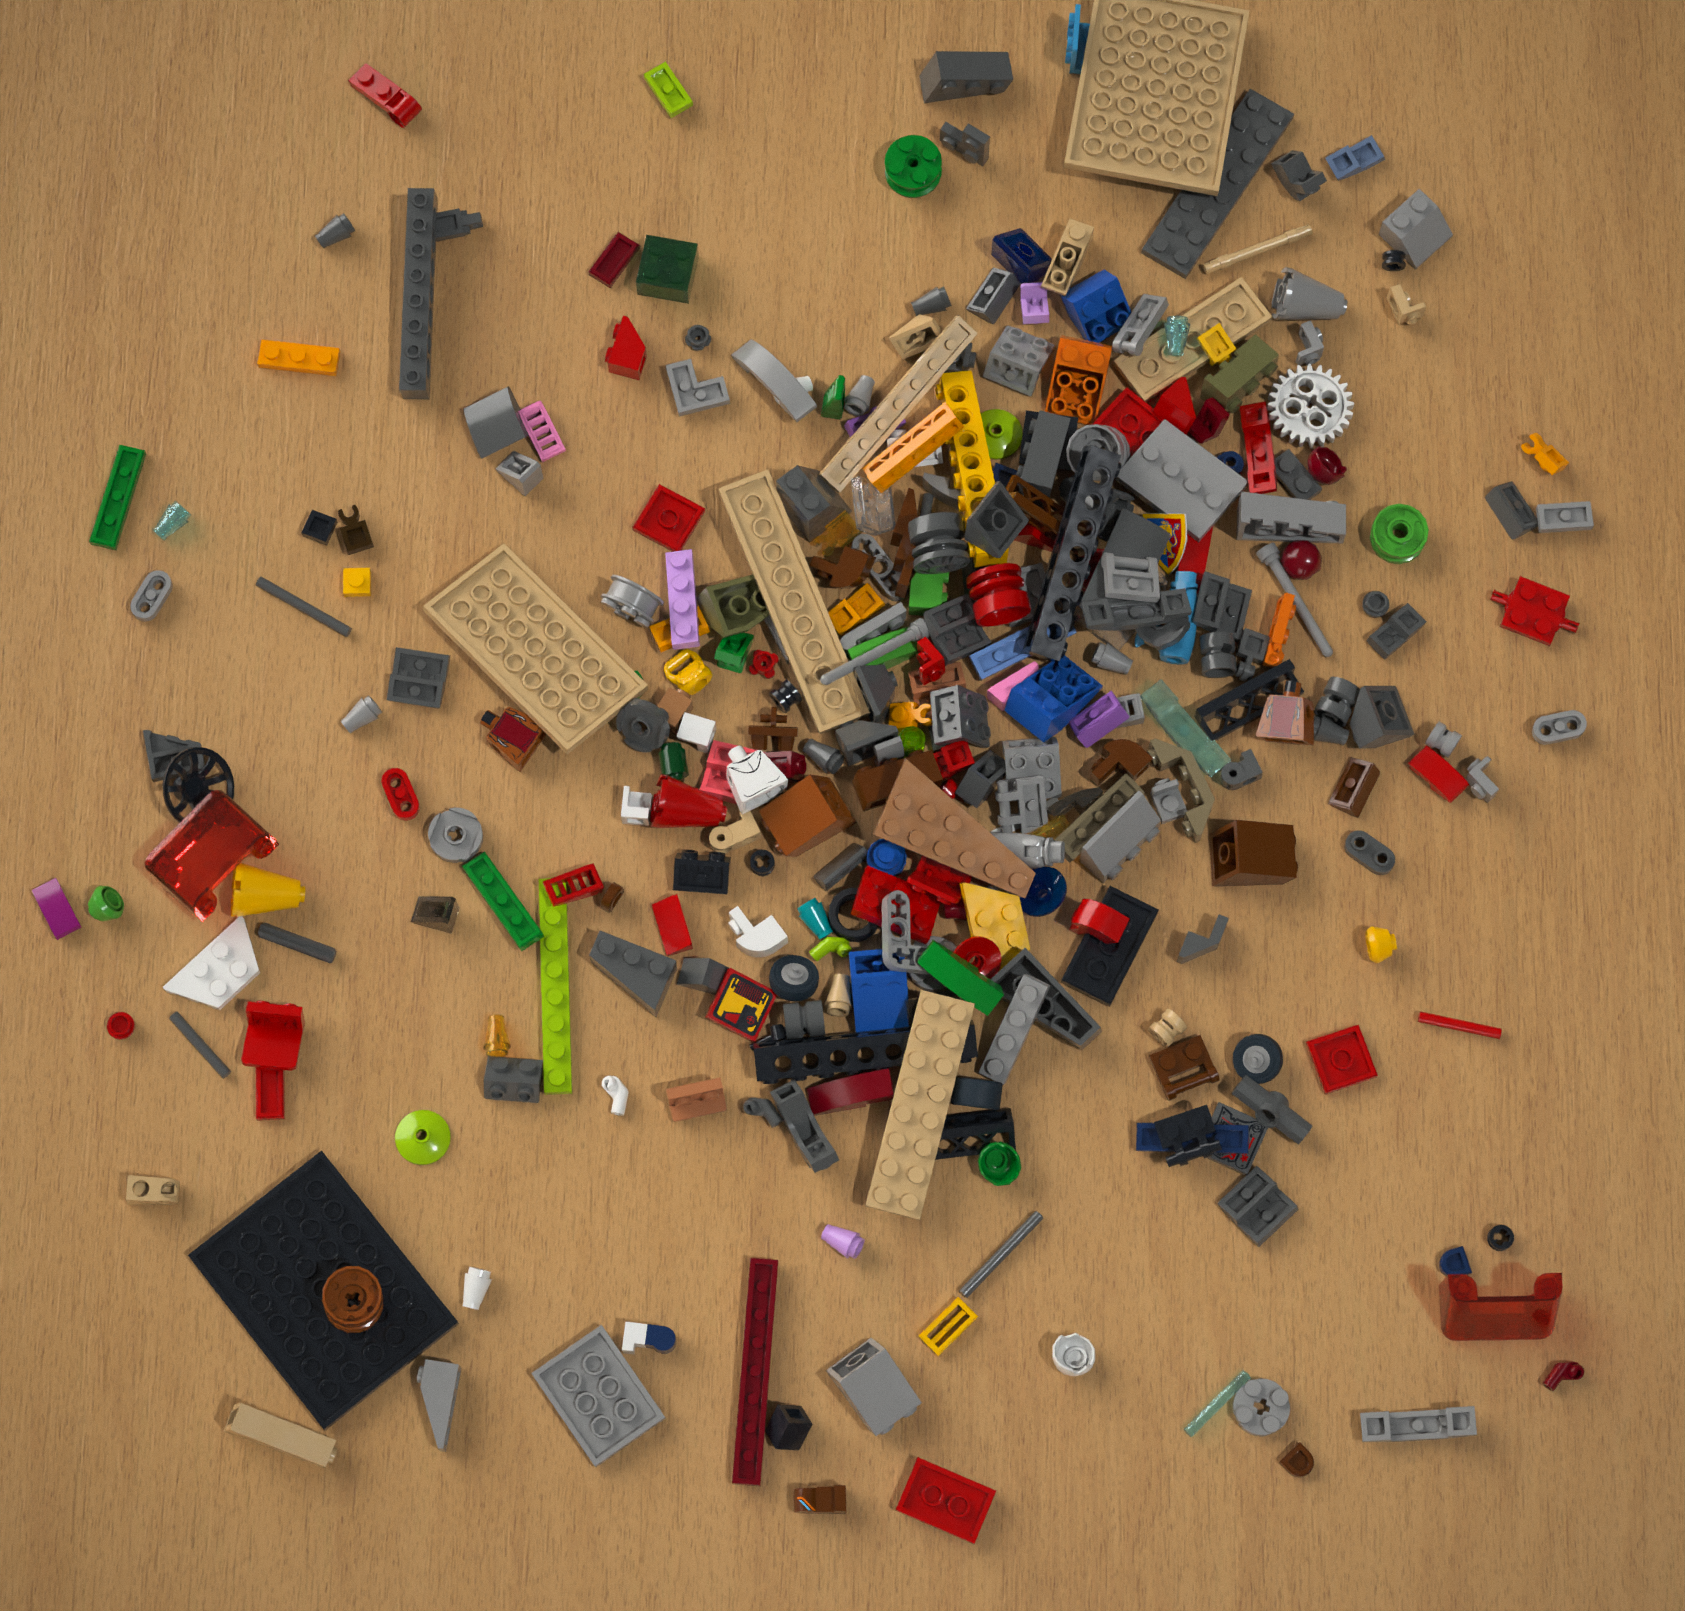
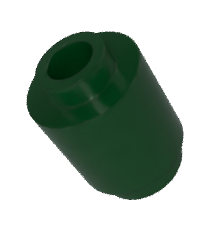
M679 742L663 744L658 753L661 774L684 782V778L689 775L685 749L682 748Z

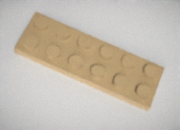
M1240 277L1148 337L1143 345V351L1140 356H1133L1129 352H1125L1113 361V365L1135 394L1147 403L1170 388L1180 377H1187L1211 361L1197 341V337L1220 323L1235 345L1271 322L1272 315L1244 279Z

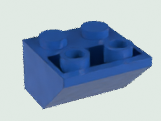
M1105 269L1070 288L1066 296L1060 294L1068 316L1084 340L1097 343L1120 331L1131 314L1118 278Z

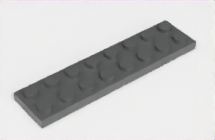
M1249 89L1231 117L1218 196L1181 190L1142 248L1141 254L1186 279L1293 120L1294 113L1256 91Z

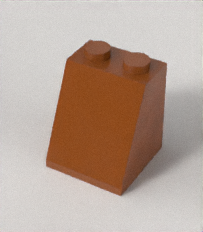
M811 774L759 810L763 817L761 819L763 826L768 832H772L776 839V848L782 855L788 857H797L857 823L831 778Z

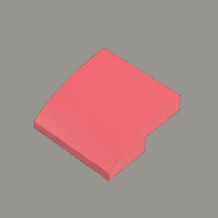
M713 740L700 790L725 802L737 804L726 777L727 766L733 763L728 753L737 745ZM743 747L747 755L757 751Z

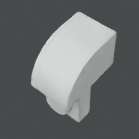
M738 906L729 912L731 921L728 924L736 936L742 935L736 939V946L744 954L751 957H766L788 943V936L772 915L753 927Z

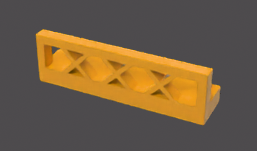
M944 402L862 469L867 474L870 482L880 493H883L965 426L948 404Z

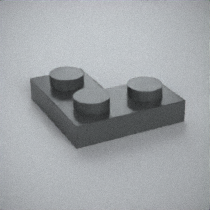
M945 122L941 127L940 141L947 149L956 150L963 154L964 158L970 163H978L982 167L989 159V135L969 123L963 131L948 122Z

